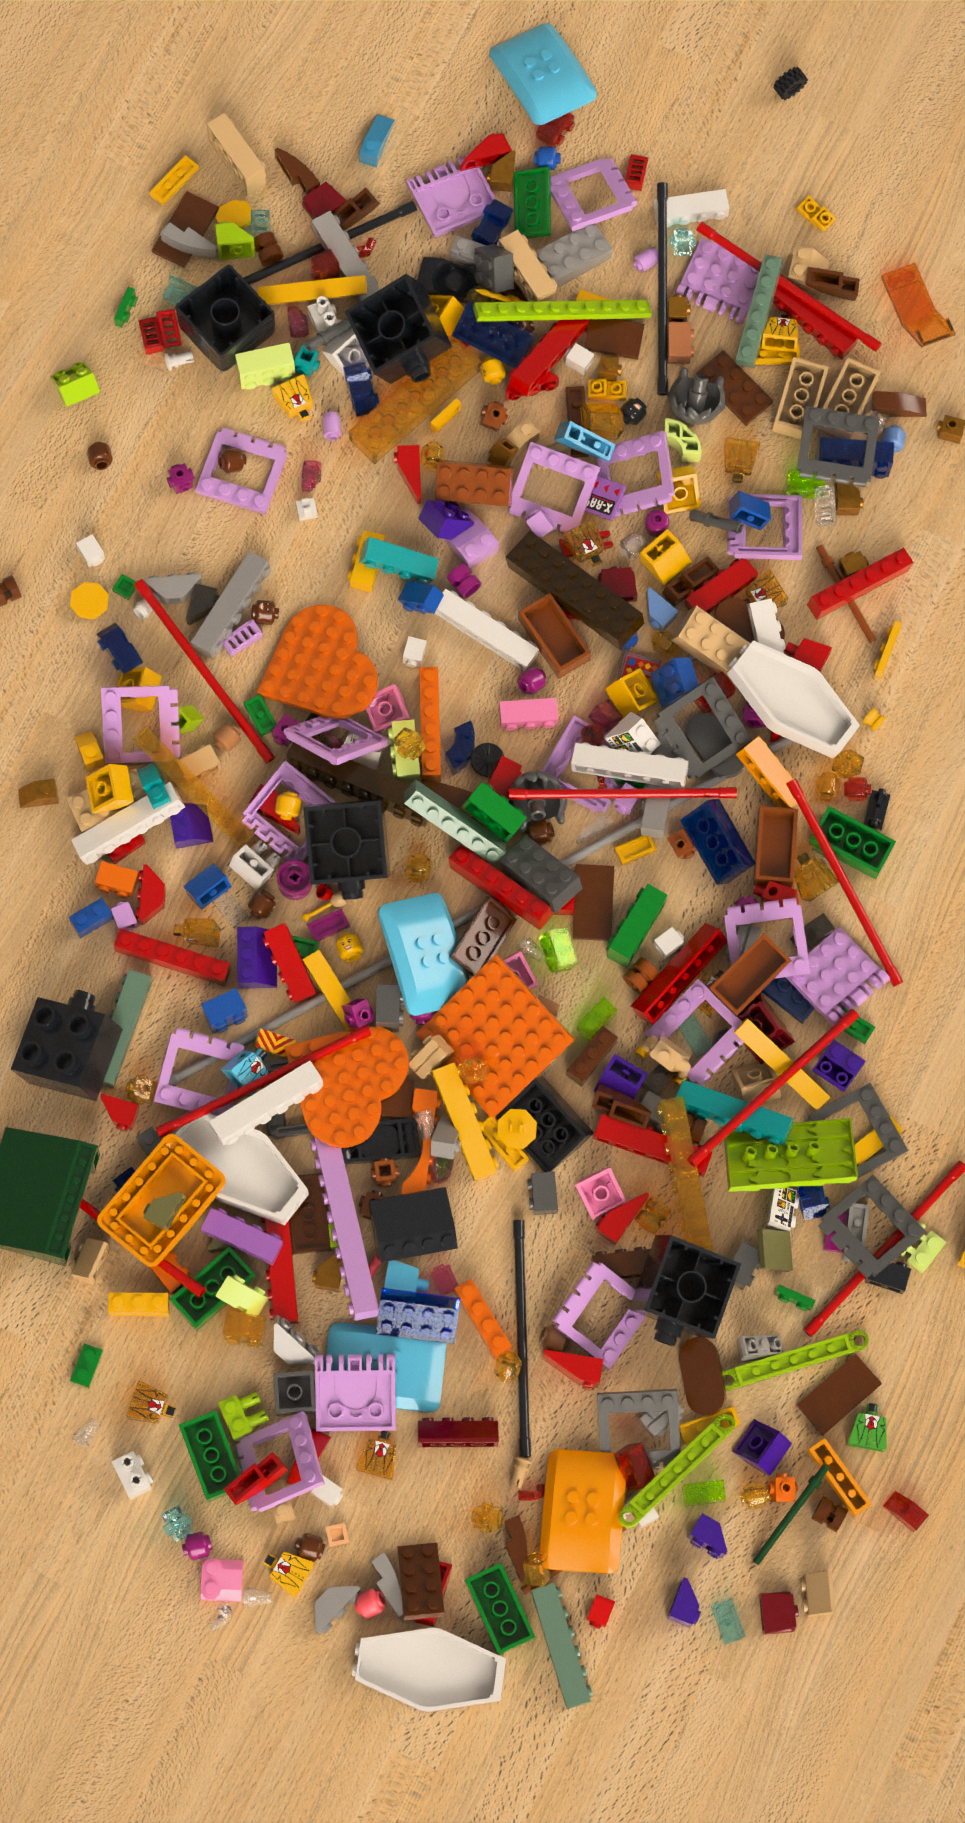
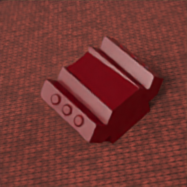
M761 993L737 1016L742 1022L748 1018L782 1051L795 1043L793 1036L787 1031L785 1025L780 1021ZM744 1042V1046L747 1048V1050H748L749 1052L752 1053V1055L755 1057V1059H756L761 1065H762L763 1063H765V1061H764L762 1058H760V1057Z

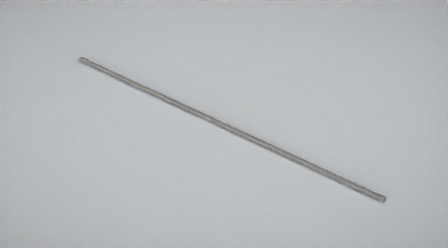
M782 737L767 747L772 753H775L794 741ZM714 775L692 788H711L728 778ZM672 798L669 811L692 798ZM639 817L565 857L560 862L569 867L636 830ZM481 904L453 919L454 928L457 929L471 921ZM390 955L341 981L340 984L343 989L347 990L392 965ZM321 992L233 1042L246 1046L256 1040L260 1028L271 1032L327 1001V999ZM208 1055L179 1072L171 1074L168 1085L175 1086L179 1084L182 1080L219 1061L220 1058Z

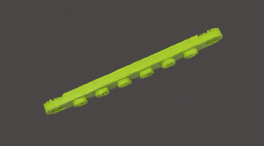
M856 1330L722 1372L723 1376L729 1375L733 1378V1384L725 1386L726 1391L734 1390L861 1351L867 1347L869 1337L864 1331ZM854 1336H862L864 1344L857 1346L853 1340Z
M726 1413L721 1414L620 1511V1524L625 1528L635 1527L733 1432L736 1424L733 1416L731 1417L730 1414ZM722 1420H727L731 1427L723 1429L719 1423ZM625 1513H632L635 1519L627 1522L623 1515Z

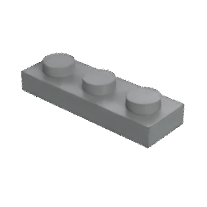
M855 1203L848 1211L847 1228L865 1247L870 1205ZM843 1252L842 1261L851 1262Z

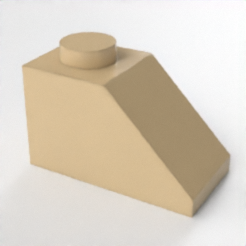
M529 419L515 427L505 438L519 448L514 458L527 450L530 442L535 443L539 441L540 432Z

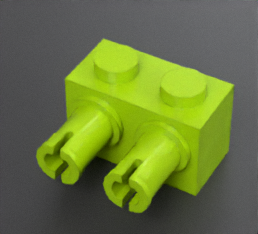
M256 1391L242 1398L233 1395L218 1402L234 1442L252 1434L253 1427L269 1421L264 1409L250 1416H245L244 1414L245 1409L261 1403Z

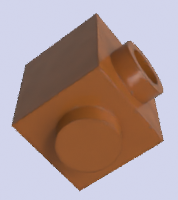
M684 828L667 838L678 858L690 859L695 855L694 852L699 850L689 831Z

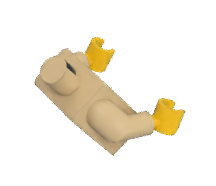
M662 1034L659 1038L655 1036L648 1037L634 1052L635 1055H641L642 1060L649 1052V1055L671 1072H678V1075L672 1080L674 1084L676 1082L681 1086L683 1080L688 1081L687 1075L690 1070L688 1060L691 1056Z

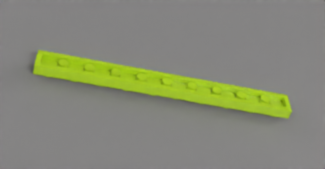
M647 299L475 302L473 306L477 322L650 318L652 314Z

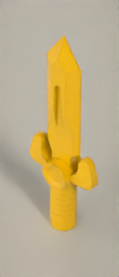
M474 289L481 295L496 300L526 302L514 295L503 296L485 289Z

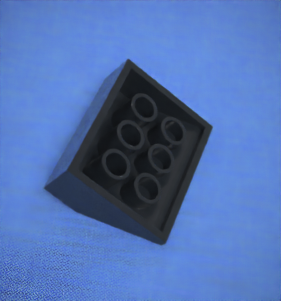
M543 1076L535 1078L496 1116L499 1120L510 1109L527 1110L536 1120V1138L524 1149L544 1172H552L594 1134L589 1126Z
M446 1187L369 1201L376 1256L381 1263L458 1249L456 1230Z

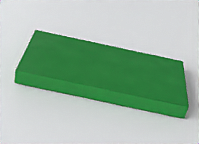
M548 166L514 172L515 231L519 230L521 235L524 234L527 239L551 235L550 168Z

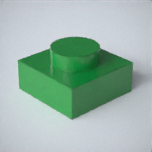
M121 574L112 591L129 600L136 590L134 587L136 581Z

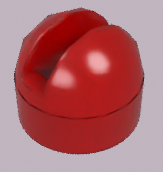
M325 884L319 885L316 890L317 898L322 900H329L333 895L332 888Z

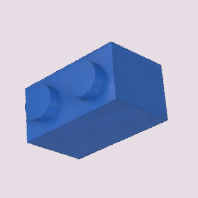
M738 491L728 502L731 519L760 531L771 520L770 503L742 491Z
M407 581L397 600L409 612L418 611L422 614H434L444 594L435 585Z
M213 863L183 887L191 900L202 910L232 886L226 875Z
M101 897L69 916V920L81 939L113 920V916Z

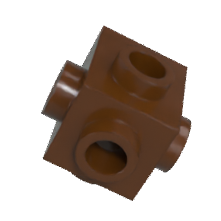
M372 1190V1192L367 1191L365 1196H361L359 1207H361L360 1217L371 1220L369 1201L386 1198L383 1196V1193Z

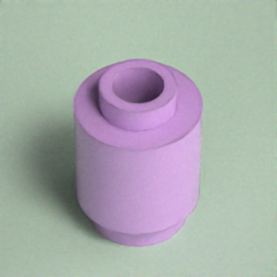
M647 248L633 258L634 268L644 273L658 264V251L656 248Z
M337 412L324 413L322 418L323 436L329 441H335L342 435L340 417Z

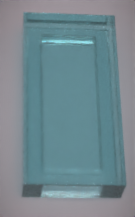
M694 1015L687 1018L678 1027L696 1058L707 1053L713 1047Z

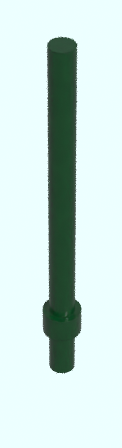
M823 1463L815 1476H811L807 1487L752 1561L757 1565L762 1562L814 1489H818L821 1485V1480L830 1469L826 1464Z

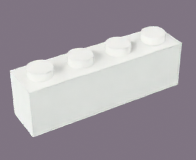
M726 189L668 197L667 227L676 224L686 225L696 221L705 222L709 219L721 220L728 217L729 214ZM654 199L653 211L656 226L658 227V201Z
M771 598L747 604L754 640L784 654L783 650L786 647L784 640L780 638L781 624L779 620H776L775 613H777V607L775 602H772Z

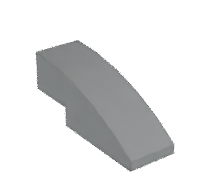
M169 222L161 231V240L175 249L202 257L216 258L218 256V247L190 227L183 232Z
M383 1552L371 1561V1564L382 1578L376 1582V1585L400 1618L402 1616L400 1586L395 1571Z

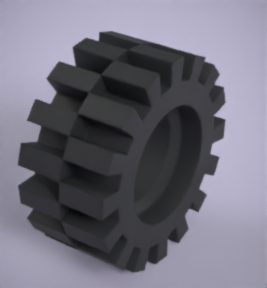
M793 67L792 70L789 69L787 73L784 72V75L779 77V80L775 81L773 88L782 100L795 96V93H799L800 89H803L804 85L807 84L808 79L799 67Z

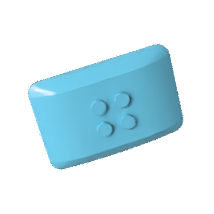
M549 23L534 27L492 47L490 50L491 60L534 124H546L593 102L597 97V91L586 72L554 26Z
M431 893L380 906L378 917L407 1012L410 1015L418 1016L439 1011L469 981L468 972L449 957L459 940L443 897L438 893Z
M335 1323L330 1327L326 1358L327 1355H332V1370H339V1354H344V1370H348V1354L363 1355V1370H366L367 1354L372 1355V1370H379V1354H384V1370H387V1354H395L396 1409L430 1413L436 1411L440 1406L447 1346L443 1335L432 1332L351 1323Z

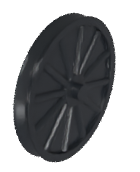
M492 743L478 745L471 754L472 768L479 775L490 777L498 759L502 755L504 756L503 751Z

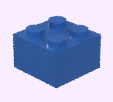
M673 658L650 674L661 708L667 707L699 685L691 658Z
M237 988L201 1004L203 1014L213 1034L225 1032L229 1026L233 1024L240 1025L248 1018L247 1008Z

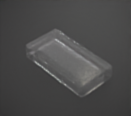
M228 890L212 902L233 928L248 918V914Z

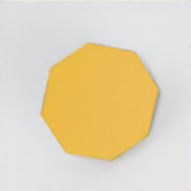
M232 200L219 207L215 218L218 223H235L240 228H244L250 225L254 211L248 202Z
M83 582L71 592L70 607L79 618L95 620L107 611L109 595L99 583Z
M510 1109L498 1120L497 1136L508 1148L524 1149L536 1138L537 1122L527 1110Z

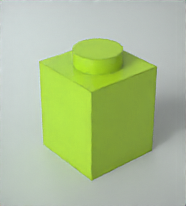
M193 705L178 709L179 722H172V724L179 725L180 733L185 734L194 732L204 717Z

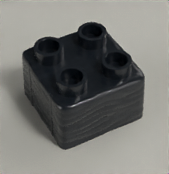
M231 265L223 267L175 306L181 330L222 372L229 370L236 364L235 354L254 350L275 332L274 311Z

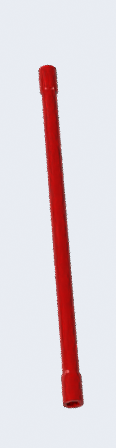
M703 221L698 225L696 231L706 238L713 240L760 272L762 262L717 233L715 229ZM780 275L777 285L859 339L873 351H878L882 345L880 341L865 333Z
M143 579L137 581L134 587L168 629L254 745L266 764L270 763L275 758L273 753L262 742L153 595Z
M795 778L787 782L786 785L800 807L882 962L886 973L890 977V982L893 987L903 983L904 981L897 968L893 965L811 810L797 779Z
M737 787L655 789L508 788V800L581 798L736 799Z
M850 1009L827 1033L704 1145L695 1150L687 1158L689 1164L696 1167L707 1157L709 1152L844 1029L859 1018L858 1013L854 1009Z
M364 1025L320 1049L156 1127L157 1134L162 1138L178 1128L282 1078L308 1061L313 1063L352 1043L371 1036V1032L368 1026Z
M959 1160L943 1180L910 1214L916 1221L965 1172V1164ZM898 1228L873 1254L876 1260L886 1254L904 1236ZM858 1270L821 1312L803 1328V1331L812 1337L829 1316L865 1279V1276Z
M82 1198L80 1209L97 1221L101 1211ZM165 1258L157 1265L182 1283L197 1297L200 1298L205 1293L206 1287L186 1275Z

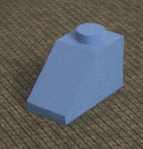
M650 587L646 596L648 621L654 630H659L663 633L677 618L678 610Z

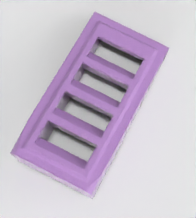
M251 619L235 630L229 639H225L223 646L232 657L262 639L263 634L255 621ZM249 629H252L255 633L253 636L250 633ZM244 632L248 637L247 640L242 635ZM236 637H239V639L241 640L242 644H239V643H238V641L236 640ZM231 640L236 646L235 649H233L229 643Z

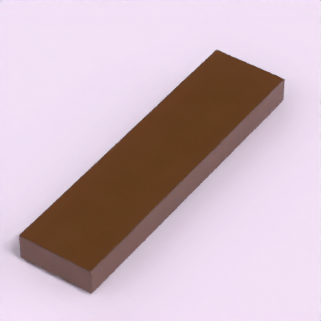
M584 386L566 387L568 421H572L587 429ZM571 449V457H589L588 454Z

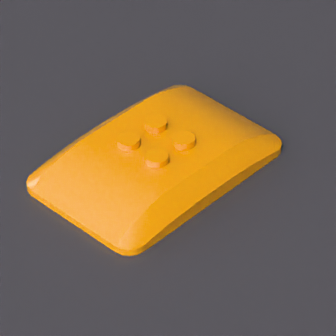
M169 1134L162 1139L101 1211L97 1218L98 1225L146 1266H157L219 1194L226 1184V1178L220 1170L175 1134ZM177 1192H182L187 1197L167 1232L148 1222L143 1217L145 1215L143 1214L145 1207L148 1203L151 1204L154 1199Z
M555 1449L549 1454L539 1562L542 1567L549 1570L613 1574L619 1569L623 1529L619 1522V1514L625 1505L628 1462L624 1455Z

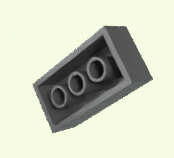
M527 835L499 859L503 873L549 905L554 913H557L583 889L579 875Z

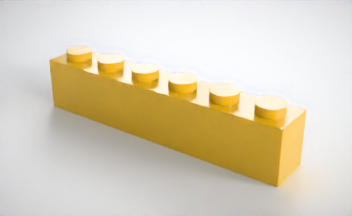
M451 1063L433 1070L432 1075L450 1122L459 1132L461 1150L473 1181L475 1182L497 1172L496 1168H499L496 1158L490 1155L491 1145L489 1140L483 1137L484 1127L482 1122L476 1119L475 1114L477 1110L475 1104L469 1101L468 1095H470L468 1086L467 1084L463 1085L461 1081L463 1074L460 1066L456 1067L455 1063Z

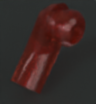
M368 238L365 245L356 247L359 251V258L371 255L377 242L375 239Z
M538 1484L536 1491L520 1490L518 1493L519 1500L535 1501L543 1498L545 1484Z

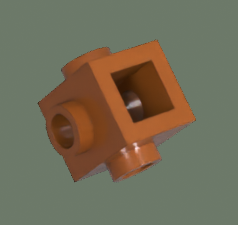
M494 401L493 403H488L487 406L484 405L480 413L483 416L480 425L497 432L501 424L505 425L508 418L506 414L507 409L504 408V404Z
M382 1158L374 1162V1168L371 1169L372 1180H376V1185H381L382 1188L393 1186L392 1184L396 1183V1177H399L398 1165L394 1166V1159ZM387 1172L389 1176H381V1174Z

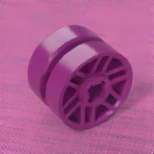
M290 860L279 868L277 873L278 888L284 897L291 900H300L310 893L312 885H310V874L307 864L299 860Z

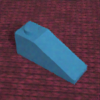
M377 114L359 152L361 163L377 168L395 122L394 119Z
M572 421L560 423L554 437L555 441L568 448L607 462L610 461L616 445Z

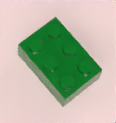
M483 782L475 788L461 806L462 809L505 843L516 833L527 818L520 808H514L509 804V800L503 795L499 796L494 792V788L488 783L484 784Z

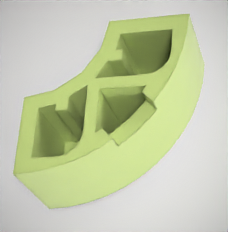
M665 418L664 431L667 433L668 445L678 451L681 462H700L702 451L696 434L687 428V425Z
M238 1275L234 1277L227 1276L216 1297L234 1308H238L244 1313L257 1318L269 1298L264 1295L266 1291L258 1286L253 1288L244 1284L245 1280Z

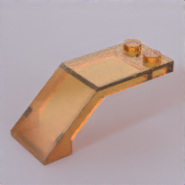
M916 263L882 274L881 279L902 327L921 348L956 335L950 319H945L935 309Z

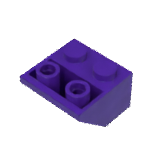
M435 499V501L426 500L418 517L437 538L452 540L474 524L469 518V514L462 511L457 503L449 501V503L443 502L439 499Z
M833 1039L812 1071L844 1093L866 1061Z
M614 1054L600 1077L594 1092L596 1093L599 1084H602L634 1099L644 1084L648 1073Z
M702 1513L688 1536V1539L691 1540L690 1544L699 1549L701 1547L707 1549V1554L715 1559H718V1557L723 1558L727 1553V1547L721 1525Z

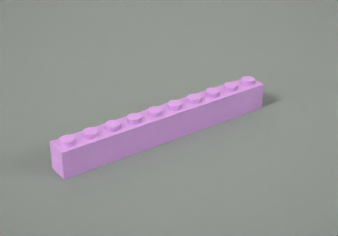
M313 1136V1139L310 1140L311 1150L316 1152L317 1157L314 1158L315 1167L320 1169L321 1173L318 1179L320 1187H324L325 1191L322 1194L324 1205H328L329 1211L326 1212L328 1223L333 1225L331 1237L332 1241L337 1243V1248H335L336 1258L341 1260L342 1266H339L341 1278H345L346 1282L343 1285L344 1293L350 1299V1303H347L349 1314H353L354 1321L378 1316L379 1309L341 1148L328 1146V1144L319 1139L317 1140Z

